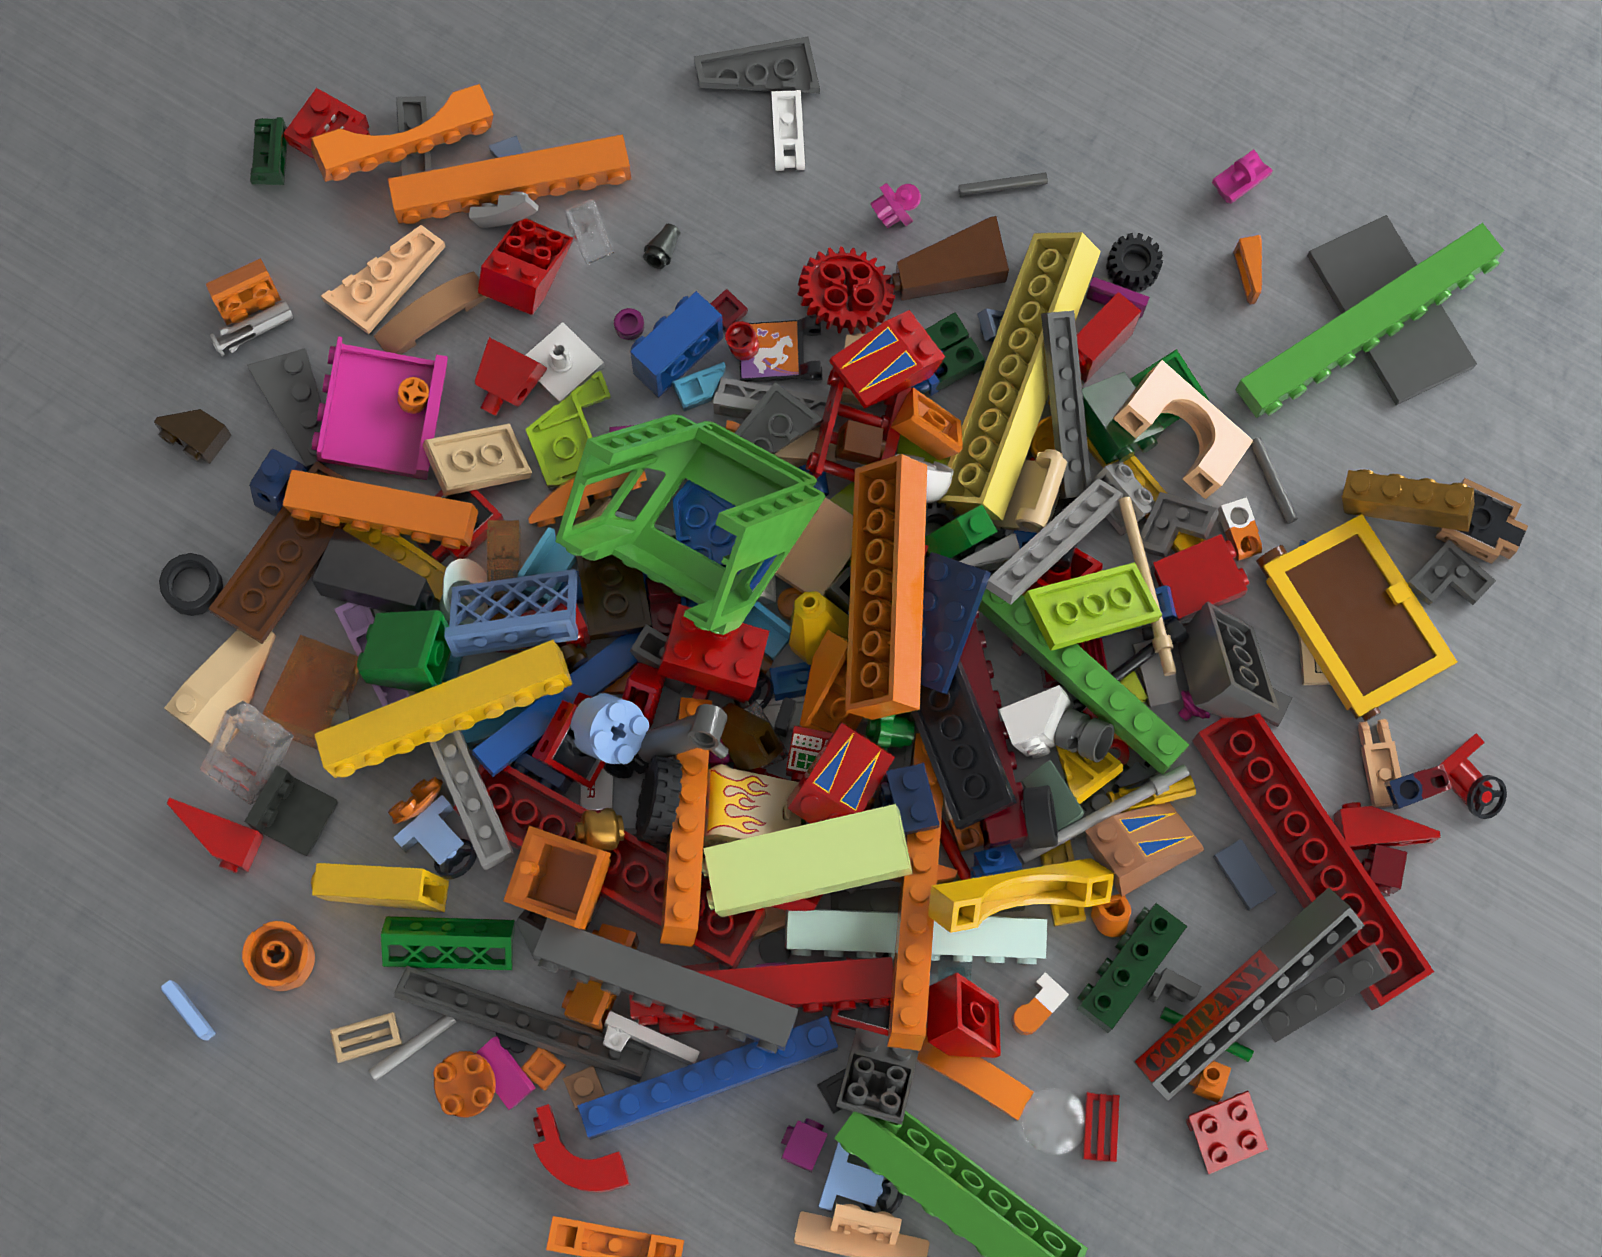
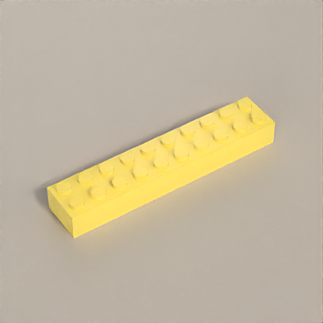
M1083 232L1033 234L962 425L963 449L960 453L951 456L947 465L954 470L950 487L947 493L940 500L936 501L939 504L945 503L946 510L953 507L955 509L952 513L954 516L958 514L961 516L982 504L991 520L1003 521L1049 395L1041 314L1074 310L1076 321L1101 252Z

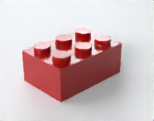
M678 604L671 620L657 675L749 701L756 688L770 631L745 623L724 635L702 630L696 627L693 621L684 617L685 610L691 607Z

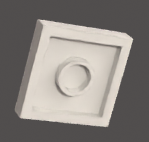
M563 322L526 354L527 357L547 367L538 384L558 404L567 398L577 387L587 382L592 375L605 367L604 361Z

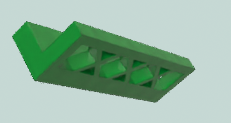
M386 916L381 931L382 967H407L408 965L414 968L512 970V943L515 933V920ZM390 945H402L409 952L405 956H390ZM425 946H434L442 953L437 957H428L421 950ZM458 947H467L474 954L469 958H460L453 951ZM490 948H505V959H492L486 952Z

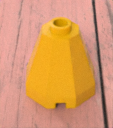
M818 591L804 592L795 600L791 615V633L789 637L791 651L808 665H811L812 658L827 630H831L848 639L849 615Z

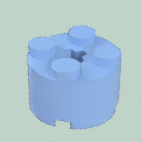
M600 693L597 696L588 697L583 700L576 708L571 720V730L574 731L576 747L581 752L610 764H628L640 750L642 741L649 729V721L644 717L637 705L607 693Z

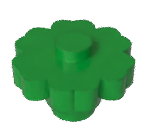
M898 715L873 720L868 719L866 736L886 751L889 747L902 748L903 745L910 746L914 736V721H908L907 717Z

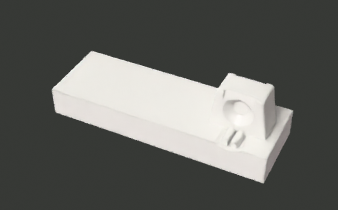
M612 1011L609 1012L604 1024L607 1031L603 1045L617 1052L622 1051L630 1038L688 1065L694 1064L700 1053L696 1049L643 1025H638V1023Z

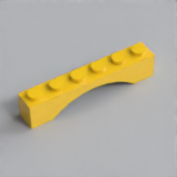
M1086 858L932 885L928 916L952 933L978 928L982 921L990 915L1016 906L1057 904L1085 908L1110 903L1114 873L1094 859Z

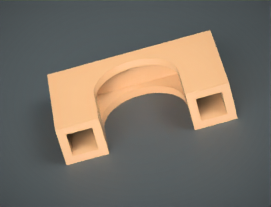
M1161 360L1146 374L1113 419L1135 438L1139 437L1150 427L1160 413H1170L1184 419L1197 435L1199 455L1182 480L1204 499H1207L1223 485L1253 440Z

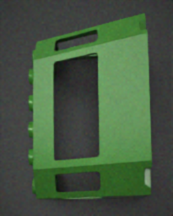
M672 414L587 439L555 542L564 546L570 554L582 556L588 560L595 561L609 555L618 557L624 565L637 568L647 574V577L654 582L665 584L676 595L687 597L698 603L697 606L685 610L684 617L693 621L694 625L702 630L724 635L741 626L826 496L823 492L814 488L817 482L814 476L726 428L710 421L696 424L684 416ZM646 468L665 472V477L635 520L620 518L615 515ZM630 472L601 516L573 525L584 488L587 485ZM685 478L736 506L719 512L715 525L737 536L731 554L723 556L721 563L727 565L726 567L654 527L656 520ZM777 555L752 592L750 582L764 560ZM743 569L739 575L736 574L739 570Z

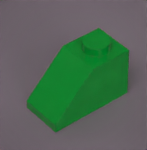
M981 504L925 537V545L928 546L927 554L930 556L931 552L953 558L998 531Z

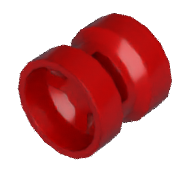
M738 321L727 328L725 340L736 359L742 361L749 360L758 353L760 348L759 340L749 323Z

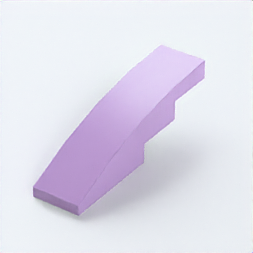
M348 602L334 610L359 657V654L364 652L367 644V629L370 624H373L375 618L369 607ZM372 684L382 706L409 697L407 690Z

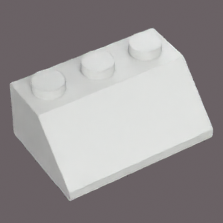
M1058 685L1003 707L999 711L1012 745L1026 757L1032 755L1033 759H1037L1049 754V748L1056 746L1055 732L1058 723L1064 713L1073 708L1074 703L1070 696Z

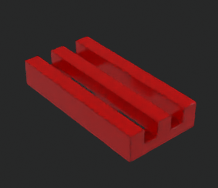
M1086 1093L1082 1160L1117 1162L1120 1095ZM1093 1101H1099L1096 1154L1091 1153ZM1106 1102H1111L1109 1155L1104 1154Z

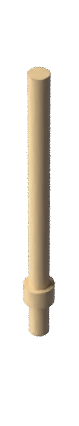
M1123 497L1118 501L1134 562L1159 607L1131 497ZM1161 616L1157 622L1151 623L1154 634L1152 643L1155 653H1159L1164 676H1170L1177 673L1171 653L1173 644L1171 636L1166 634Z

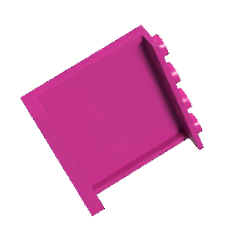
M338 336L336 346H330L328 364L333 365L331 375L325 374L322 392L327 393L326 403L319 404L317 421L322 422L320 432H314L311 450L317 451V461L427 480L430 462L424 451L423 443L424 440L435 437L448 356L436 354L435 361L342 344L343 337ZM410 377L424 380L429 389L427 406L423 411L416 414L403 411L397 401L401 382Z

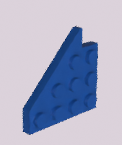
M688 480L673 498L676 540L726 567L727 565L721 563L723 556L731 554L737 536L715 525L719 512L736 506ZM777 555L764 560L750 582L751 590L760 582ZM743 569L739 570L736 574L739 575ZM681 597L682 605L692 608L698 605V603L687 597Z

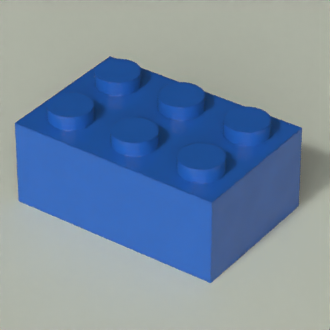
M697 291L690 297H683L677 303L673 313L668 317H661L655 323L650 334L646 337L641 336L632 345L630 354L633 374L659 398L672 386L673 381L680 379L723 339L722 315Z

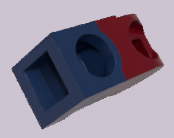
M1444 764L1384 783L1394 810L1452 789Z

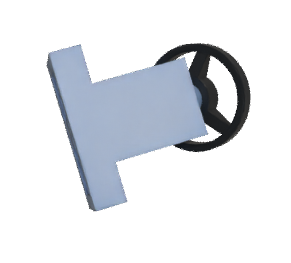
M441 795L393 838L405 852L419 842L435 860L434 868L436 872L444 879H455L471 869L476 861L477 854L469 840L460 839L443 821L454 809L444 796ZM462 845H468L471 847V849H462L460 847ZM470 856L462 868L451 873L453 867L459 865L464 857ZM445 861L443 873L440 870V865Z
M838 1142L818 1208L831 1212L836 1195L863 1203L865 1209L870 1212L876 1213L870 1207H875L876 1201L881 1211L890 1214L895 1212L900 1206L904 1195L898 1191L894 1203L887 1209L886 1201L890 1197V1187L893 1183L888 1179L883 1181V1175L875 1174L870 1169L848 1163L849 1153Z

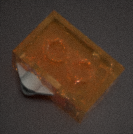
M300 634L260 717L265 729L318 750L315 733L351 720L347 702L361 675L357 669L359 656Z

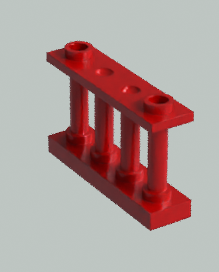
M832 368L827 380V384L831 387L823 414L824 422L821 423L814 452H811L808 456L806 469L809 470L808 474L816 479L822 475V472H826L855 482V469L826 460L829 444L836 445L838 433L833 431L837 415L859 423L883 428L882 439L886 442L885 450L882 457L875 462L893 457L896 453L900 433L892 429L891 425L912 387L882 400L887 407L885 415L879 417L840 403L844 387L848 388V386L836 370Z

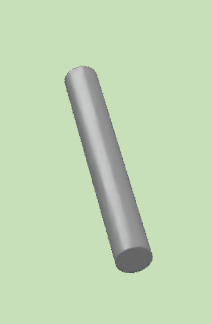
M447 1015L442 1016L369 1069V1073L377 1081L457 1021L455 1018Z

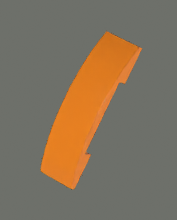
M926 1028L925 1039L918 1053L917 1062L939 1072L1018 1121L1034 1091L981 1057L948 1056L928 1043Z
M553 1216L546 1250L581 1257H681L684 1240Z

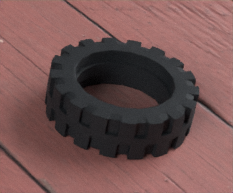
M653 756V759L649 761V767L645 771V779H643L641 784L642 790L641 794H639V806L636 811L637 821L635 823V830H637L636 838H638V841L664 845L668 841L669 834H671L673 829V822L676 819V809L679 807L680 801L679 793L682 788V783H680L682 765L679 760Z

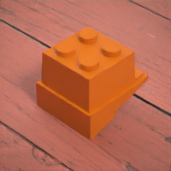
M529 826L503 902L578 929H585L587 923L591 921L611 862V859H609L611 853Z

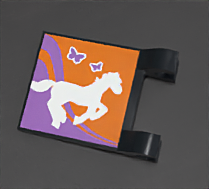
M817 315L807 316L799 320L749 323L756 333L760 348L753 358L740 360V381L823 380L820 361L804 363L803 335H821V322L815 323Z

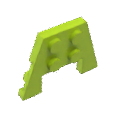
M601 371L592 375L587 382L577 387L567 398L558 405L553 406L525 429L548 488L559 487L577 474L587 439L593 438L582 409L611 398Z

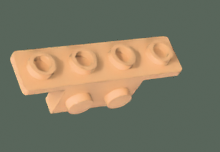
M836 1204L833 1218L801 1211L794 1237V1243L797 1245L848 1257H927L929 1249L928 1240L899 1233L902 1219L896 1218L884 1211L874 1213L862 1210L854 1204Z

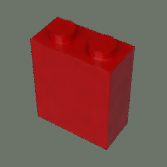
M1117 292L1077 334L1081 380L1084 383L1132 336L1138 322L1141 310L1120 292Z
M1222 534L1152 564L1151 570L1158 586L1167 585L1171 589L1177 615L1175 618L1180 623L1193 618L1206 602L1219 607L1245 596L1248 590L1246 587L1249 585L1248 577L1243 568H1237L1233 559L1236 557L1235 549L1230 540H1224Z

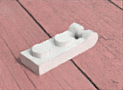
M801 90L771 91L775 171H784V168H796V171L805 170ZM795 149V156H784V150Z

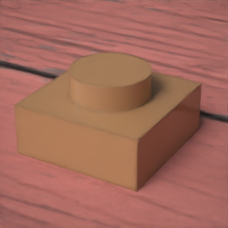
M594 1066L563 1078L576 1110L578 1109L577 1105L606 1095Z

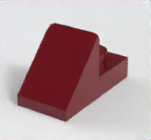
M646 578L652 628L667 636L677 605L681 604V596L676 595L665 584Z

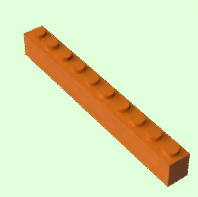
M920 733L915 735L910 766L924 763L940 825L936 829L906 836L913 874L901 877L887 1047L918 1051L922 1048L926 1034L934 920L928 916L931 887L932 885H937L943 793Z

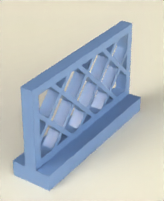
M572 569L452 587L449 627H445L444 637L453 657L537 646L550 640H554L556 643L578 640V628L575 623L576 570ZM568 581V585L559 593L552 589L557 583ZM535 586L538 588L529 597L521 594L527 587ZM498 591H506L507 594L497 602L490 598ZM545 594L553 597L543 607L535 603ZM476 596L467 606L460 603L461 597ZM516 598L522 603L511 612L505 606ZM484 602L491 606L481 616L474 612ZM560 603L567 607V610L551 612ZM529 608L537 612L534 615L521 616ZM498 612L506 616L504 619L489 621ZM468 616L475 620L472 624L459 625Z

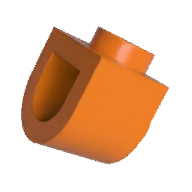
M1112 895L1110 903L1092 907L1091 918L1100 933L1108 937H1119L1127 931L1131 906L1125 895Z
M1216 1061L1211 1062L1188 1083L1193 1086L1192 1093L1218 1103L1223 1096L1231 1068Z

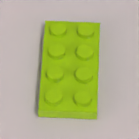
M1135 562L1031 589L1024 595V599L1050 651L1157 622L1162 616Z

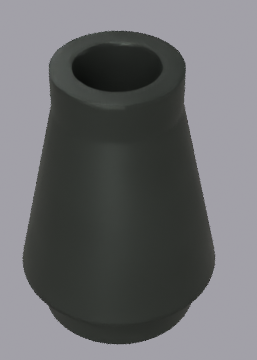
M665 224L663 229L644 247V260L650 266L657 269H663L665 265H669L678 237L681 234L680 230L673 224Z

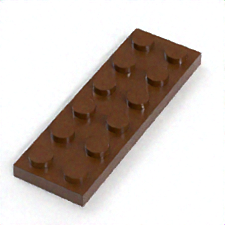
M318 461L308 471V473L348 480ZM283 506L209 607L210 613L263 644L317 569L335 528L343 529L347 523L340 522L339 526H331L322 523L321 518L310 517L309 521L296 519Z

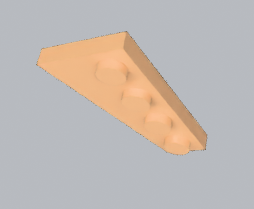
M420 225L390 246L388 252L379 258L375 257L366 263L367 266L354 276L351 274L342 280L341 285L332 291L328 290L321 295V298L325 303L369 335L446 247L445 243Z

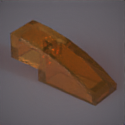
M488 520L487 582L517 578L522 568L519 520ZM498 591L490 598L497 602L507 592ZM514 598L505 608L512 612L521 604V601ZM498 612L489 621L504 619L506 616Z

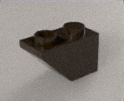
M201 409L160 416L154 420L155 425L160 431L159 437L172 446L178 443L184 447L182 451L197 462L201 458L210 464L232 436L223 423Z
M728 703L721 708L727 714V721L721 739L725 747L728 748L729 756L737 770L748 771L768 765L783 751L769 722L733 703Z

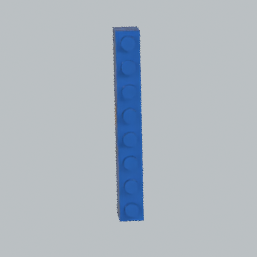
M828 1016L794 1027L785 1051L777 1049L776 1054L758 1048V1041L577 1105L588 1138L592 1140L837 1051L838 1044Z

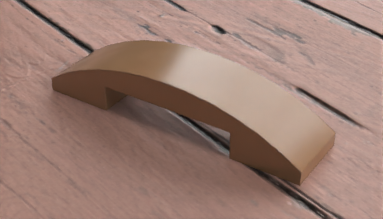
M474 271L469 272L429 291L385 324L374 336L375 340L384 352L404 354L416 346V339L462 309L468 312L488 298L478 293L479 277Z

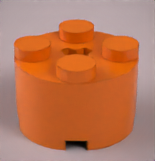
M271 921L263 924V926L253 931L247 937L242 950V961L248 974L262 986L274 991H288L302 986L310 976L315 963V952L311 940L295 926L283 921ZM282 951L285 953L284 958L279 959L278 962L273 959L274 954L278 955Z

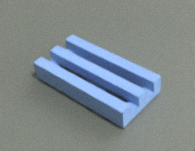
M169 980L161 986L162 992L198 1038L208 1041L216 1034L178 983Z

